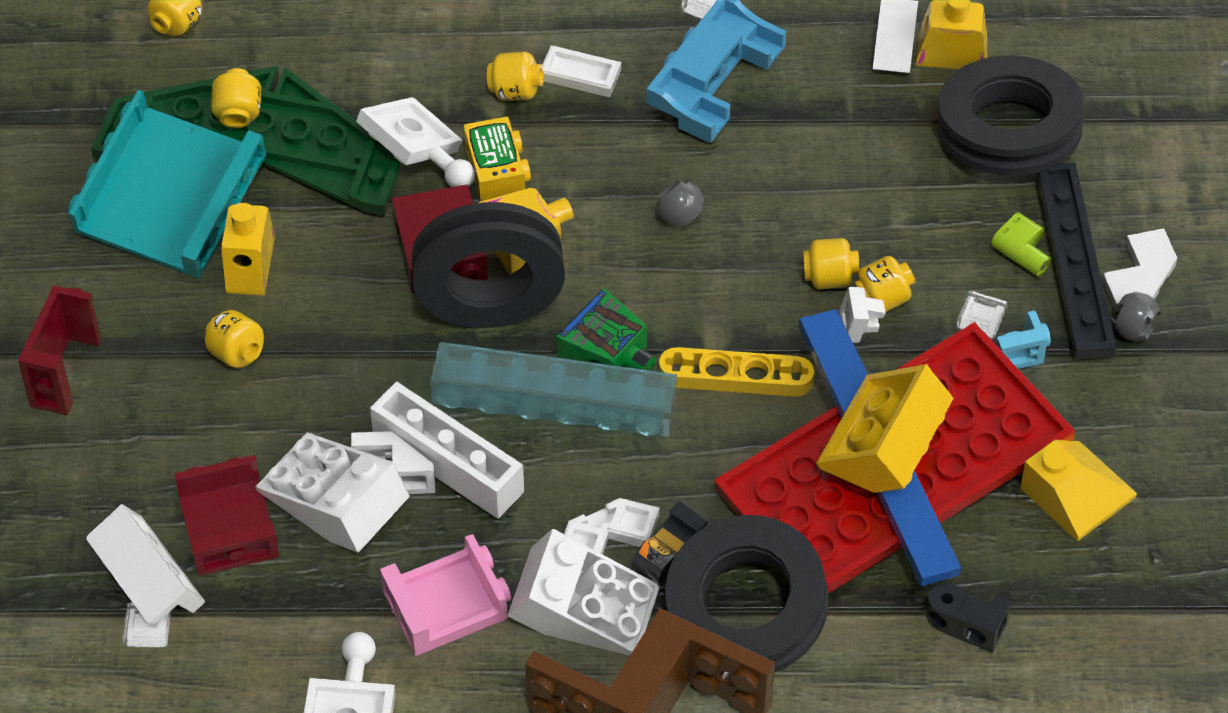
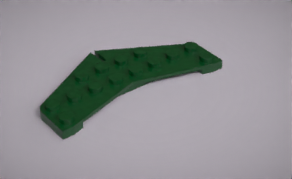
M278 66L248 71L249 75L255 77L261 84L259 116L247 126L239 128L223 125L211 112L212 85L216 78L144 92L148 108L238 141H243L248 130L263 135L266 156L262 162L263 165L364 212L385 215L401 171L400 161L384 145L373 139L368 131L356 122V119L286 67L283 70L275 93L272 92L279 77ZM135 94L120 97L110 105L91 148L93 159L99 160L107 135L110 132H115L120 123V116L124 105L128 101L132 102Z

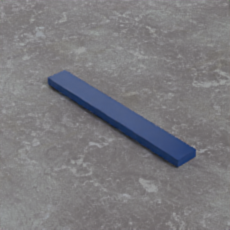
M837 309L800 318L798 327L842 419L868 373ZM914 471L911 481L904 489L876 493L920 586L959 576L961 566Z

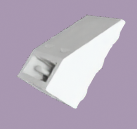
M308 432L296 442L295 446L255 487L259 493L329 542L355 552H359L410 497L393 462Z
M552 529L531 547L507 616L543 635L630 656L646 631L660 585Z

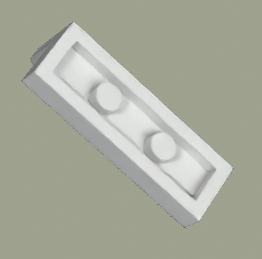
M121 504L87 536L89 544L147 623L156 625L176 605H180L194 613L205 603L202 596L143 517Z

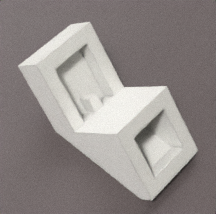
M881 0L873 70L910 74L918 1Z
M393 431L351 433V448L393 462L408 494L435 493L434 464Z

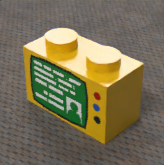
M508 116L464 124L465 151L469 163L475 170L474 183L479 201L524 190L525 182L531 181L530 168L527 159H520L519 153L523 152L519 130L512 131Z

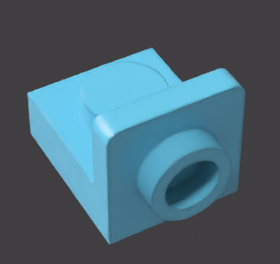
M1035 310L1026 313L1024 331H1012L1003 336H998L996 339V345L1018 369L1043 364L1046 347L1051 344L1049 329L1045 323H1040Z

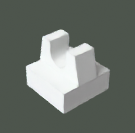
M848 287L839 309V315L853 343H859L863 333L878 332V318H884L886 313L884 301L865 297L864 288Z

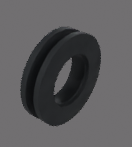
M1005 55L977 60L957 70L944 83L939 95V136L944 147L954 158L976 170L1010 176L1041 172L1058 165L1077 148L1083 129V94L1076 81L1068 73L1040 59ZM1018 101L1035 106L1042 110L1046 117L1041 122L1026 128L1004 129L993 127L979 120L975 113L982 107L995 102Z
M482 202L452 209L428 223L418 234L412 247L413 286L417 299L432 315L459 326L471 328L502 327L529 319L546 309L557 298L565 281L562 243L557 229L547 218L538 212L516 204ZM486 251L506 252L526 261L520 269L511 275L495 280L477 281L461 277L450 270L454 264L464 257Z
M733 516L702 528L690 537L677 552L666 579L665 599L668 612L774 661L775 671L781 670L797 661L812 647L824 627L828 614V587L823 565L815 548L802 533L792 526L766 516ZM759 562L773 566L784 574L789 583L790 595L785 608L772 621L757 628L737 630L719 624L709 615L706 609L705 596L710 583L723 570L738 563Z

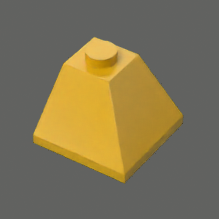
M1054 440L1025 461L1020 487L1027 496L1077 542L1134 500L1137 495L1130 486L1080 441Z

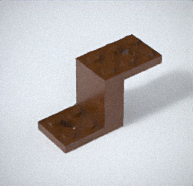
M660 608L611 687L533 651L525 663L527 707L533 713H670L689 682L701 693L710 696L716 695L727 700L743 713H767L772 705L775 662Z

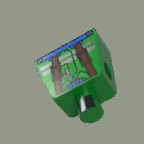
M604 288L556 336L557 360L608 383L616 382L628 368L640 376L646 377L656 363V357L645 351L647 347V327L645 323Z

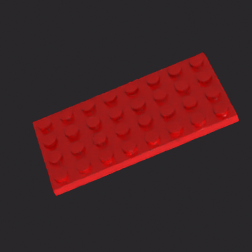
M973 322L898 368L903 369L927 364L953 397L945 413V419L938 426L929 442L928 450L922 455L914 470L940 523L1022 473L1025 461L1054 440H1074L1075 430L976 322ZM836 406L714 480L715 490L737 516L759 515L774 518L802 533L810 541L820 557L828 593L902 548L877 493H873L821 470L816 464L841 421V416Z

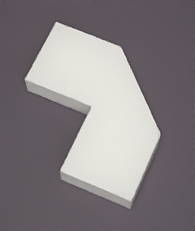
M1164 228L1128 235L1126 246L1135 267L1103 273L1102 283L1115 312L1121 310L1122 306L1119 305V302L1128 293L1136 291L1145 293L1155 300L1159 289L1175 268L1177 256Z
M618 498L605 504V508L588 516L583 514L570 520L564 535L602 555L608 539L640 547L647 538L653 535L659 518V507Z

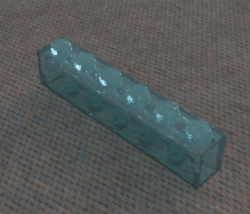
M445 342L439 343L430 380L432 404H439L447 408L460 407L481 410L488 414L503 413L518 415L526 419L539 418L560 421L567 425L582 424L597 426L605 430H626L639 432L646 436H669L677 398V374Z

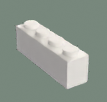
M396 382L370 407L373 432L393 431L434 464V476L497 519L524 493L523 464L400 383Z

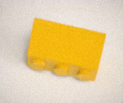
M927 364L866 375L816 464L821 470L873 493L904 489L911 481L912 474L922 455L928 450L929 442L935 431L945 419V413L953 397Z

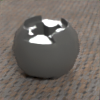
M677 180L657 196L658 203L656 204V209L659 216L670 226L677 225L683 227L703 211L702 204L704 203V198L700 188L690 181L683 182Z
M1137 291L1125 294L1119 302L1122 308L1117 319L1112 318V324L1116 332L1124 339L1134 342L1148 339L1154 330L1151 328L1156 314H1161L1157 301L1150 295Z

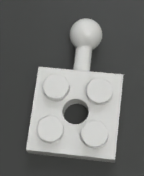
M411 97L360 110L356 122L368 131L373 139L379 141L392 152L398 161L409 165L431 159L445 171V180L450 187L466 184L470 187L474 182L475 170L473 166L466 160H454L449 155L458 152L463 140L415 98Z
M354 632L343 641L342 654L348 662L345 681L309 679L304 713H393L396 694L395 685L362 682L364 666L373 659L376 651L375 642L368 634Z

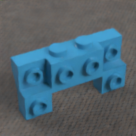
M717 0L695 28L691 27L687 31L683 43L676 52L672 51L667 56L663 69L646 89V104L679 118V129L711 143L730 119V104L714 97L713 94L741 58L768 70L786 46L787 31L759 18L747 9L740 0Z

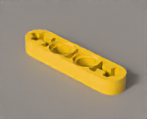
M676 347L670 348L661 354L659 359V377L664 384L674 388L798 397L807 394L812 389L814 366L809 360L799 356ZM681 364L680 371H672L673 365ZM694 364L699 365L698 374L694 373ZM718 364L725 367L727 372L725 375L715 377L709 375L706 369L711 365ZM758 367L765 370L767 375L762 379L755 380L749 378L745 372L750 368ZM774 370L779 371V380L774 379ZM792 373H800V380H792Z

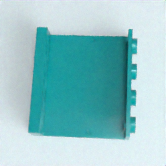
M138 90L132 102L128 101L124 105L120 116V123L115 132H110L107 135L103 145V153L98 162L92 163L86 174V183L80 194H75L70 201L68 214L74 231L200 279L224 234L229 206L241 203L266 156L263 135L248 130L243 141H238L148 108L144 92Z

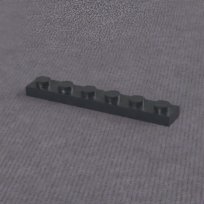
M1076 162L1060 163L1052 168L1037 172L1036 176L1075 359L1114 357L1116 344Z

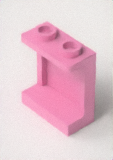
M473 534L464 537L465 548L463 550L406 573L400 574L395 563L380 569L382 592L415 656L508 619L507 602L511 600L509 588L503 577H495L492 571L494 563L486 545L479 547Z

